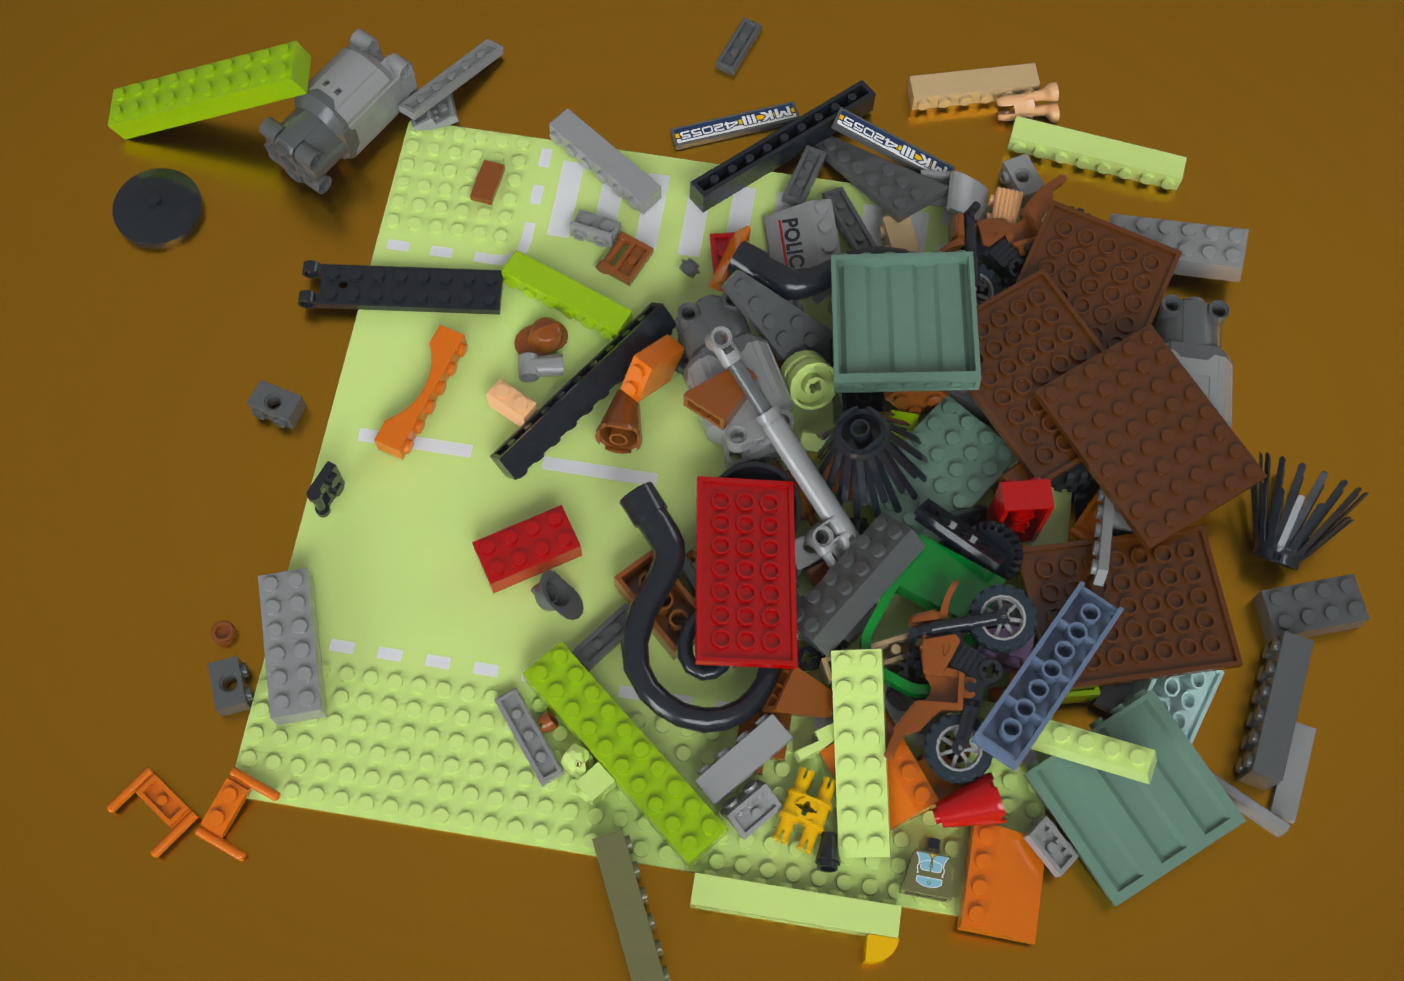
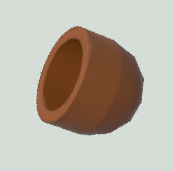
M549 710L538 718L537 724L538 726L543 725L540 730L545 733L552 732L559 727L557 718Z

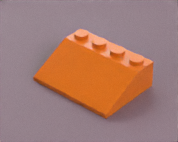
M886 712V738L888 747V744L894 732L893 729L896 725L890 717L889 713ZM903 737L894 758L887 760L890 831L936 806L935 802L939 801ZM833 743L819 752L833 779L836 780L835 745Z
M992 824L970 826L956 930L1035 945L1044 863L1023 838L1024 833Z

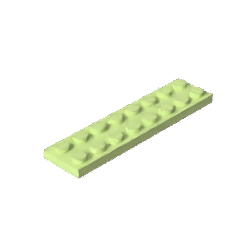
M883 649L831 651L839 857H891L888 762L884 757L887 749Z

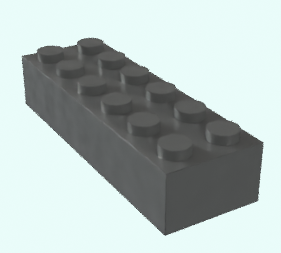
M882 512L796 607L797 636L828 657L831 651L840 644L926 547L913 529Z
M1284 631L1280 636L1275 637L1272 643L1265 646L1262 658L1265 659L1264 667L1260 668L1257 680L1260 681L1259 688L1255 690L1252 697V703L1255 705L1246 723L1249 726L1248 735L1244 736L1241 743V749L1244 752L1242 758H1239L1235 770L1238 773V782L1267 791L1283 781L1314 640Z

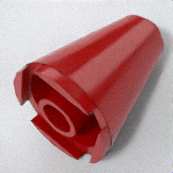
M992 773L983 774L981 777L935 802L936 808L932 809L936 824L942 823L943 828L1008 822L998 788L993 783L994 777Z

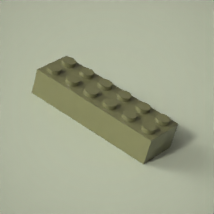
M623 830L592 839L631 980L671 981L667 965L661 967L659 957L663 956L659 939L654 940L651 932L656 928L652 913L646 914L644 905L648 904L644 886L639 888L637 879L641 878L637 861L632 862L630 854L634 853L630 836H624Z

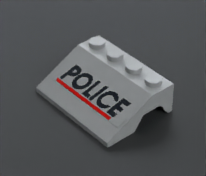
M831 199L807 201L764 217L770 257L793 270L798 271L815 266L831 259V255L841 253Z

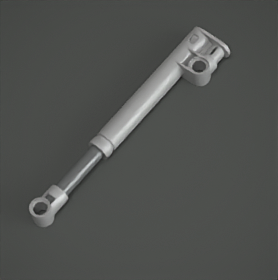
M724 326L716 327L706 334L705 345L715 353L724 369H729L757 412L758 416L755 419L763 427L764 433L820 517L821 521L807 530L805 541L809 547L814 548L818 556H822L829 567L827 570L829 572L842 555L856 542L860 534L783 415L781 416L777 406L770 405L742 362L741 358L743 356L732 340L731 331ZM715 333L721 335L723 339L722 345L715 342ZM818 531L823 535L821 543L816 541V533Z

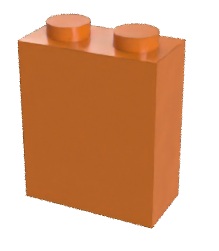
M667 334L635 354L620 389L637 403L671 381L685 347Z

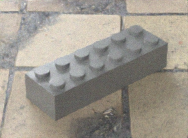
M1111 213L1110 223L1182 251L1173 274L1240 282L1249 229Z
M308 568L258 576L270 718L278 726L327 717L313 576Z

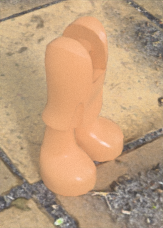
M1050 82L1040 90L1032 92L1029 90L1026 93L1004 95L997 98V106L1014 105V109L998 112V120L1012 121L1015 120L1016 116L1023 118L1045 116L1051 123L1059 122L1060 112L1056 102L1059 100L1057 82ZM1035 101H1051L1040 105H1035L1034 103Z

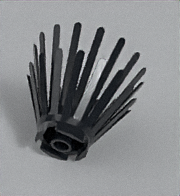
M856 406L844 411L837 422L833 424L835 426L823 436L822 440L828 437L829 439L819 449L816 458L820 457V460L824 459L818 470L823 476L836 451L826 481L831 491L842 462L837 500L841 506L843 502H848L852 471L853 513L856 519L861 517L860 503L862 506L868 505L866 481L875 519L881 514L877 492L881 503L888 502L885 489L895 512L900 513L902 511L888 475L900 494H903L906 489L913 500L917 499L918 494L894 459L912 478L916 479L918 477L922 482L927 481L926 475L895 445L897 444L916 459L928 463V459L924 454L893 433L895 432L921 445L922 443L918 436L907 432L909 429L906 427L911 425L906 421L887 417L894 416V413L876 411L877 409L866 406L867 409H859Z
M1259 451V465L1263 469V455ZM1266 452L1264 472L1267 477L1264 481L1258 483V487L1257 484L1251 487L1255 537L1252 553L1298 571L1300 564L1354 521L1350 516H1346L1369 492L1363 493L1349 506L1362 490L1361 487L1356 488L1312 535L1342 495L1343 489L1348 482L1347 480H1341L1327 501L1319 503L1307 519L1325 486L1324 482L1328 473L1326 471L1320 473L1304 503V495L1298 496L1304 480L1303 475L1306 465L1300 463L1281 517L1285 494L1282 485L1286 463L1285 457L1281 456L1279 458L1269 520L1267 522L1271 455Z

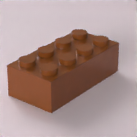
M650 550L614 576V586L629 605L634 599L653 561V550ZM678 579L657 614L652 629V634L673 660L677 658V638L682 623L692 610L695 609L694 598Z

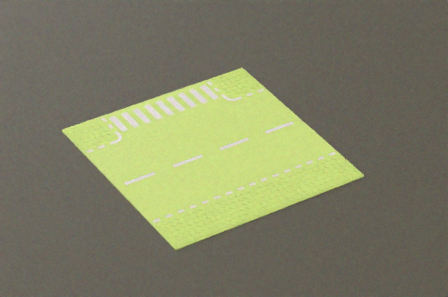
M409 121L370 266L502 270L515 250L632 310L633 320L652 302L664 304L675 320L678 317V308L681 304L687 302L695 304V302L706 295L723 296V292L709 287L713 278L710 234L736 232L745 226H750L749 243L769 253L764 217L793 207V205L782 202V196L792 175L770 172L707 211L702 212L690 199V182L719 164L618 150L661 186L662 198L647 212L642 214L638 210L632 209L622 196L618 197L609 185L601 183L596 174L591 170H586L577 158L569 156L564 147L560 144H555L552 140L452 125L421 131L414 130L411 121ZM484 160L505 165V172L492 205L473 201L470 198ZM816 178L806 202L821 200L822 193L843 187L876 245L885 246L884 240H881L879 237L878 227L881 226L883 217L890 215L852 183ZM987 203L986 215H987V212H988V213H991V210H992V208L988 207V203ZM929 205L910 216L921 253L938 251L948 244V224L953 215L947 210V207ZM579 210L621 222L620 232H624L654 248V253L631 286L597 270L596 265L605 258L611 248L599 247L586 240L580 241L570 235V222L575 221ZM836 224L841 253L852 251ZM624 246L611 263L612 266L616 265L628 246ZM688 258L694 260L699 265L698 270L700 274H696L694 278H691L679 269L682 259L687 261ZM504 281L500 315L358 310L312 479L313 483L327 461H330L337 466L345 482L344 490L340 496L335 497L329 506L331 509L330 514L324 518L317 515L314 503L310 502L307 498L288 571L308 568L313 576L327 717L277 726L270 718L264 658L235 767L280 792V798L277 801H273L251 788L252 791L247 799L597 856L592 839L623 830L624 836H630L634 853L630 854L631 861H637L639 864L701 873V870H711L716 872V876L726 877V874H735L742 876L741 880L751 882L752 878L767 880V884L777 886L778 882L792 884L794 889L803 890L804 886L818 888V893L828 894L831 890L844 893V897L854 898V895H864L870 897V901L880 902V899H889L896 901L895 905L905 908L958 916L970 826L943 828L942 823L936 824L932 809L890 831L891 857L840 858L841 864L838 866V870L831 873L817 870V864L815 863L821 834H818L811 855L805 853L808 842L805 843L802 852L796 849L804 827L800 824H794L787 845L781 844L784 833L781 834L778 842L772 839L780 820L778 812L745 840L742 839L728 819L721 815L720 810L724 808L723 805L727 800L741 794L747 783L753 780L765 782L782 806L788 795L787 790L793 787L800 767L806 768L803 779L806 778L808 770L815 773L807 791L809 796H817L823 777L830 778L827 788L830 787L833 777L819 753L799 764L794 754L797 750L814 743L813 733L832 724L831 718L816 719L792 716L789 732L793 735L794 739L787 744L785 761L768 760L763 765L762 775H758L757 770V775L752 774L720 803L714 805L695 780L700 777L697 772L708 763L711 766L719 760L716 756L726 747H729L731 750L736 746L739 725L726 731L700 733L676 727L656 715L639 699L624 672L621 643L594 666L589 673L728 828L727 834L688 868L617 786L594 806L589 801L585 804L576 794L578 789L575 782L578 779L567 772L561 765L565 752L578 741L558 718V728L549 733L541 732L560 764L564 775L542 787L494 699L517 688L536 724L541 714L547 710L551 711L525 681L523 672L561 641L572 652L625 603L630 606L614 586V576L652 550L639 528L634 527L620 505V500L636 487L652 482L668 506L667 511L682 534L687 555V552L696 546L697 476L719 477L728 470L725 466L724 448L707 439L698 414L684 406V394L688 389L683 375L675 371L670 382L639 402L642 444L638 450L634 448L628 454L610 452L605 449L603 443L600 442L599 445L595 438L596 429L616 392L621 388L622 381L609 390V395L599 400L589 414L582 416L572 430L567 431L561 436L560 442L550 447L540 461L533 463L528 468L525 476L517 480L508 478L490 458V455L520 427L489 406L486 396L488 391L499 379H502L503 382L506 381V384H510V387L513 386L518 392L521 391V394H525V397L528 396L529 399H532V402L536 401L538 411L612 340L606 339L600 332L594 329H587L574 318L568 319L557 309L546 307L540 300L527 297L523 291L508 287ZM984 289V291L981 293V295H984V296L987 297L986 291H985V289ZM831 293L819 304L815 303L812 297L799 300L806 314L832 330V315L828 312ZM977 299L978 305L984 302ZM544 317L552 318L563 324L568 332L567 343L563 348L546 355L563 354L564 375L540 377L534 382L521 381L518 370L519 354L515 350L514 345L516 335L525 327ZM747 320V323L750 327L752 334L760 337V335L756 332V330ZM439 325L464 334L468 350L463 358L460 357L455 374L450 376L446 382L447 387L444 394L439 395L437 398L434 412L431 415L428 414L422 433L417 434L414 439L412 451L406 454L402 460L378 450L374 439L385 420L407 409L423 391L431 370V349L429 343ZM675 327L670 336L678 342V332ZM832 400L822 408L815 410L802 409L794 403V408L791 412L794 418L792 431L798 439H801L803 430L815 431L819 434L827 432L835 426L833 425ZM887 401V412H891V410L900 411ZM926 411L919 415L918 425L931 411ZM984 423L987 427H989L992 431L999 435L994 427ZM733 455L730 457L734 461H738L741 459V457L737 455ZM775 459L779 460L785 470H789L785 463L782 462V459ZM775 460L769 461L766 464L771 465L772 462L775 463ZM813 460L812 462L819 470L823 461ZM1016 460V461L1009 467V469H1010L1011 467H1013L1015 464H1017L1019 461ZM997 482L976 505H984L988 510L994 497L993 488L998 484ZM1052 487L1055 505L1037 539L1034 542L1021 543L1031 547L1068 542L1072 492H1067V489L1057 492ZM853 501L843 502L842 508L848 517H854ZM860 503L861 517L868 519L867 524L871 525L875 518L871 517L872 508L869 505L862 506ZM562 505L581 545L582 556L550 570L559 574L579 594L583 602V614L578 619L570 620L561 616L557 611H545L539 607L531 589L540 582L543 573L493 594L472 542ZM816 512L814 515L816 516L818 521H821L820 517ZM806 519L800 522L795 534L797 538L805 535V532L811 528ZM808 545L803 547L809 553L815 552L814 548ZM695 561L692 565H693V567H694V569H695V571H696V561ZM680 572L678 580L695 600L696 598ZM806 573L796 577L799 584V588H797L799 595L806 597L813 590V586ZM1019 573L1004 583V585H1013L1015 588L1023 590ZM895 594L872 634L871 644L908 633L911 628L908 625L909 617L928 610ZM651 633L648 644L650 666L658 682L672 695L685 703L701 707L723 706L745 693L756 678L758 667L738 666L733 668V666H730L728 671L719 678L700 681L685 673L678 658L673 660ZM861 635L847 649L841 645L842 650L858 648ZM797 636L798 654L800 649L810 645ZM975 640L973 641V643H972V645H971V647H973V648H975V644H976V641H975ZM695 645L693 646L694 656H695ZM804 654L802 661L811 664L812 659L817 656L809 657L808 654ZM987 667L986 670H983L986 672V678L990 679L993 675L996 676V674L992 673L993 668ZM900 668L892 670L891 672L894 673L896 671H900ZM920 668V671L922 672L920 677H925L923 675V668ZM819 669L804 671L824 684ZM1003 672L1002 677L994 685L987 686L982 700L989 702L988 689L1008 686L1010 674ZM941 713L933 717L932 725L940 719ZM951 730L952 738L955 736L954 730ZM915 733L903 737L915 759L924 753L926 735ZM942 740L939 746L940 752L945 751V746L947 744ZM970 740L971 748L978 749V746ZM1030 749L1015 772L996 758H992L991 765L985 773L991 772L994 777L993 783L998 788L1006 812L1005 817L1008 822L992 825L1002 826L1026 834L1032 828L1030 823L1033 819L1045 816L1044 804L1023 774L1028 771L1026 766L1036 759H1039L1040 762L1047 759L1049 756L1046 753ZM970 753L968 760L971 764L976 759L977 753ZM965 762L956 763L961 768L967 767ZM835 790L831 800L833 809L829 811L823 828L824 832H834L837 834L838 845L837 799ZM805 805V807L801 809V814L806 816V814L810 812V807ZM926 838L941 840L940 854L951 857L952 900L948 903L899 893L910 857L914 850L924 851Z

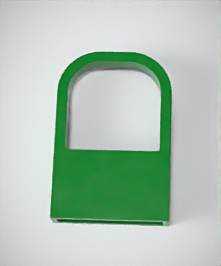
M917 533V536L926 547L881 597L861 635L859 650L871 649L872 634L895 594L928 611L936 609L938 612L950 585L956 579L959 581V584L949 602V619L967 616L969 607L978 593L986 587H991L995 584L1004 585L1006 579ZM994 602L989 604L987 607L991 609ZM966 633L963 641L971 646L974 639L971 636L972 634ZM884 668V684L910 697L927 698L929 696L930 684L920 685L909 682Z

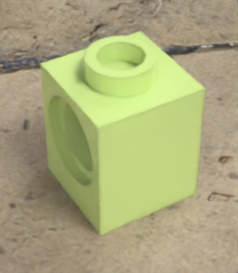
M599 762L575 782L578 789L576 791L578 797L585 804L589 801L593 806L616 786L615 780Z

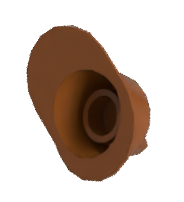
M548 317L540 318L516 335L514 341L515 350L519 355L532 352L538 356H544L563 348L568 340V332L564 325Z

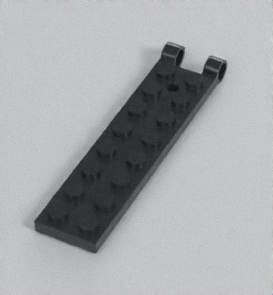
M307 260L303 263L302 275L310 279L321 278L319 294L310 290L299 292L298 305L306 309L331 308L500 315L503 291L501 270L320 264L314 260ZM347 283L348 285L346 288H340L341 284Z

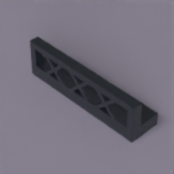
M929 498L917 507L914 512L916 515L915 521L983 568L995 574L1000 571L1010 555Z

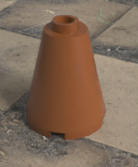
M621 389L616 392L596 429L595 438L599 445L600 442L603 443L606 450L618 454L631 453L632 449L637 448L638 450L642 444L640 403H637Z

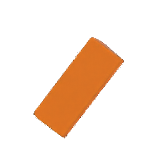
M745 226L733 234L709 284L710 288L724 293L721 286L731 276V274L727 273L729 262L738 246L744 240L749 242L750 226Z

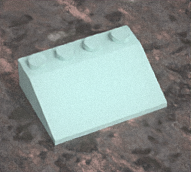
M1217 670L1133 682L1123 704L1126 707L1132 703L1133 699L1131 697L1142 689L1146 693L1153 689L1192 744L1225 672Z

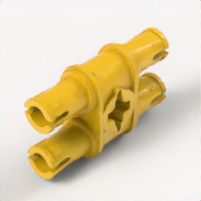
M800 767L793 787L787 790L788 795L783 808L778 812L780 820L772 839L778 842L781 834L784 833L781 844L787 845L794 824H800L804 827L796 849L802 852L805 843L808 842L805 853L811 855L818 834L824 832L825 821L829 811L833 809L831 800L836 790V780L832 779L830 787L827 788L830 778L823 777L817 796L811 797L807 794V791L815 773L808 770L806 778L803 779L806 768ZM805 805L810 807V812H808L806 816L801 814V809H803Z

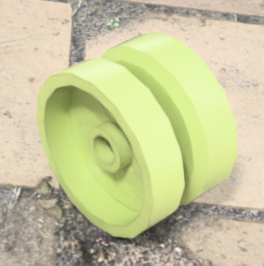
M803 350L795 352L781 366L780 371L791 398L802 409L815 410L822 408L835 396L833 367L815 351Z

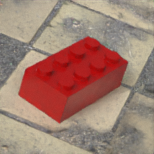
M1033 477L1026 481L1007 479L1000 482L987 510L986 521L993 520L1007 525L1016 533L1020 542H1034L1055 507L1050 479Z
M562 505L472 542L493 594L582 556L581 545Z

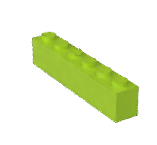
M515 250L501 270L503 281L508 287L523 291L527 297L540 300L550 309H557L568 319L574 318L587 329H594L600 332L608 340L614 339L633 321L632 310Z

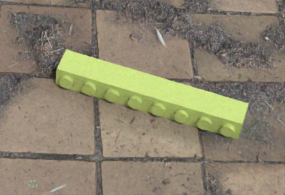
M1019 116L1015 118L1007 149L1013 150L1016 153H1027L1037 158L1066 163L1082 169L1098 171L1102 174L1119 176L1122 179H1131L1143 184L1160 186L1168 190H1177L1183 179L1187 159L1184 156Z
M982 700L981 707L976 715V718L981 723L986 719L995 703ZM1053 720L1048 722L1031 748L1032 750L1149 785L1157 763L1156 751Z
M701 870V873L695 872L690 908L861 936L873 934L898 938L902 906L895 905L896 901L880 899V902L870 901V897L864 895H854V898L844 897V893L831 890L828 894L818 893V888L804 886L803 890L794 889L792 884L778 882L777 886L767 884V880L752 878L751 882L741 880L742 876L735 874H726V877L716 876V872L711 870Z

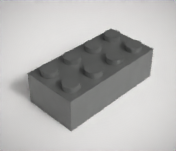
M1354 574L1263 590L1252 599L1266 644L1272 643L1273 639L1280 636L1284 631L1307 638L1359 628L1370 619Z

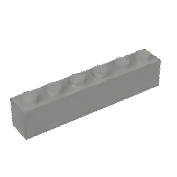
M568 108L549 124L551 140L555 144H560L564 147L569 156L577 158L586 170H591L596 174L601 183L609 185L618 197L622 196L632 209L644 214L662 198L661 186Z

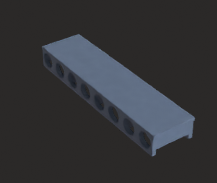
M1080 581L971 739V742L1014 772L1124 610L1122 607L1116 608L1084 587L1085 583Z

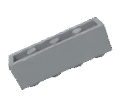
M766 713L755 723L758 727L751 733L746 730L736 739L738 742L736 746L731 750L729 747H726L716 756L719 760L711 766L708 763L697 772L700 777L695 780L714 805L720 803L794 739L793 735L775 714L768 716Z

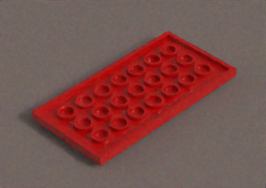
M697 476L695 665L797 668L794 482Z

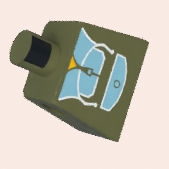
M926 838L924 851H913L899 893L946 903L952 900L951 857L940 854L941 840Z

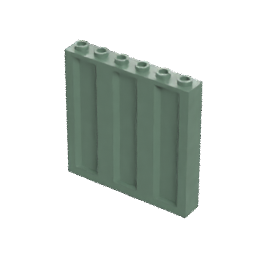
M957 250L955 252L932 251L930 253L910 251L908 253L885 252L883 254H871L864 252L861 254L839 253L831 255L834 393L979 390L981 366L973 252Z
M1142 689L1131 697L1133 702L1126 707L1121 703L1110 710L1112 716L1105 721L1100 717L1089 724L1091 728L1089 731L1155 750L1157 763L1150 785L1047 754L1049 757L1044 761L1040 762L1039 759H1036L1027 765L1026 769L1028 771L1023 774L1112 906L1115 907L1246 821L1153 689L1147 693Z

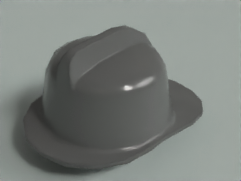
M545 571L541 575L540 582L531 589L537 604L545 611H557L561 616L570 620L578 619L583 614V602L579 594L555 571Z

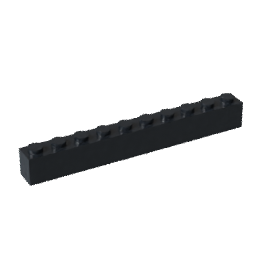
M863 80L857 82L691 181L690 199L702 212L707 211L804 152L807 145L813 147L838 132L832 129L831 126L840 107L859 117H863L873 111L876 93Z
M653 302L649 304L490 455V458L506 477L517 480L525 476L528 468L533 463L540 461L550 447L560 442L561 436L567 431L572 430L582 416L589 414L599 400L609 395V390L625 379L635 354L668 334L670 336L672 334V330L676 327L675 320L664 304Z

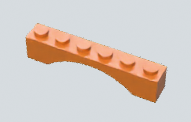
M439 325L429 343L431 349V370L423 391L407 409L385 420L374 439L378 450L402 460L406 454L412 451L414 439L417 434L422 433L428 414L431 415L434 412L437 398L439 395L444 394L447 387L446 382L450 376L455 374L460 357L463 358L468 350L464 334Z

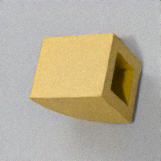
M867 934L865 936L862 964L872 965L885 961L897 948L899 938Z

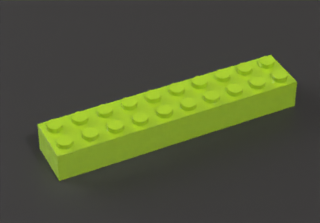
M292 41L116 88L113 90L108 127L126 140L307 94L311 55L297 41Z
M562 641L523 672L524 679L575 739L589 751L596 763L599 762L612 776L616 786L688 868L727 834L728 828Z

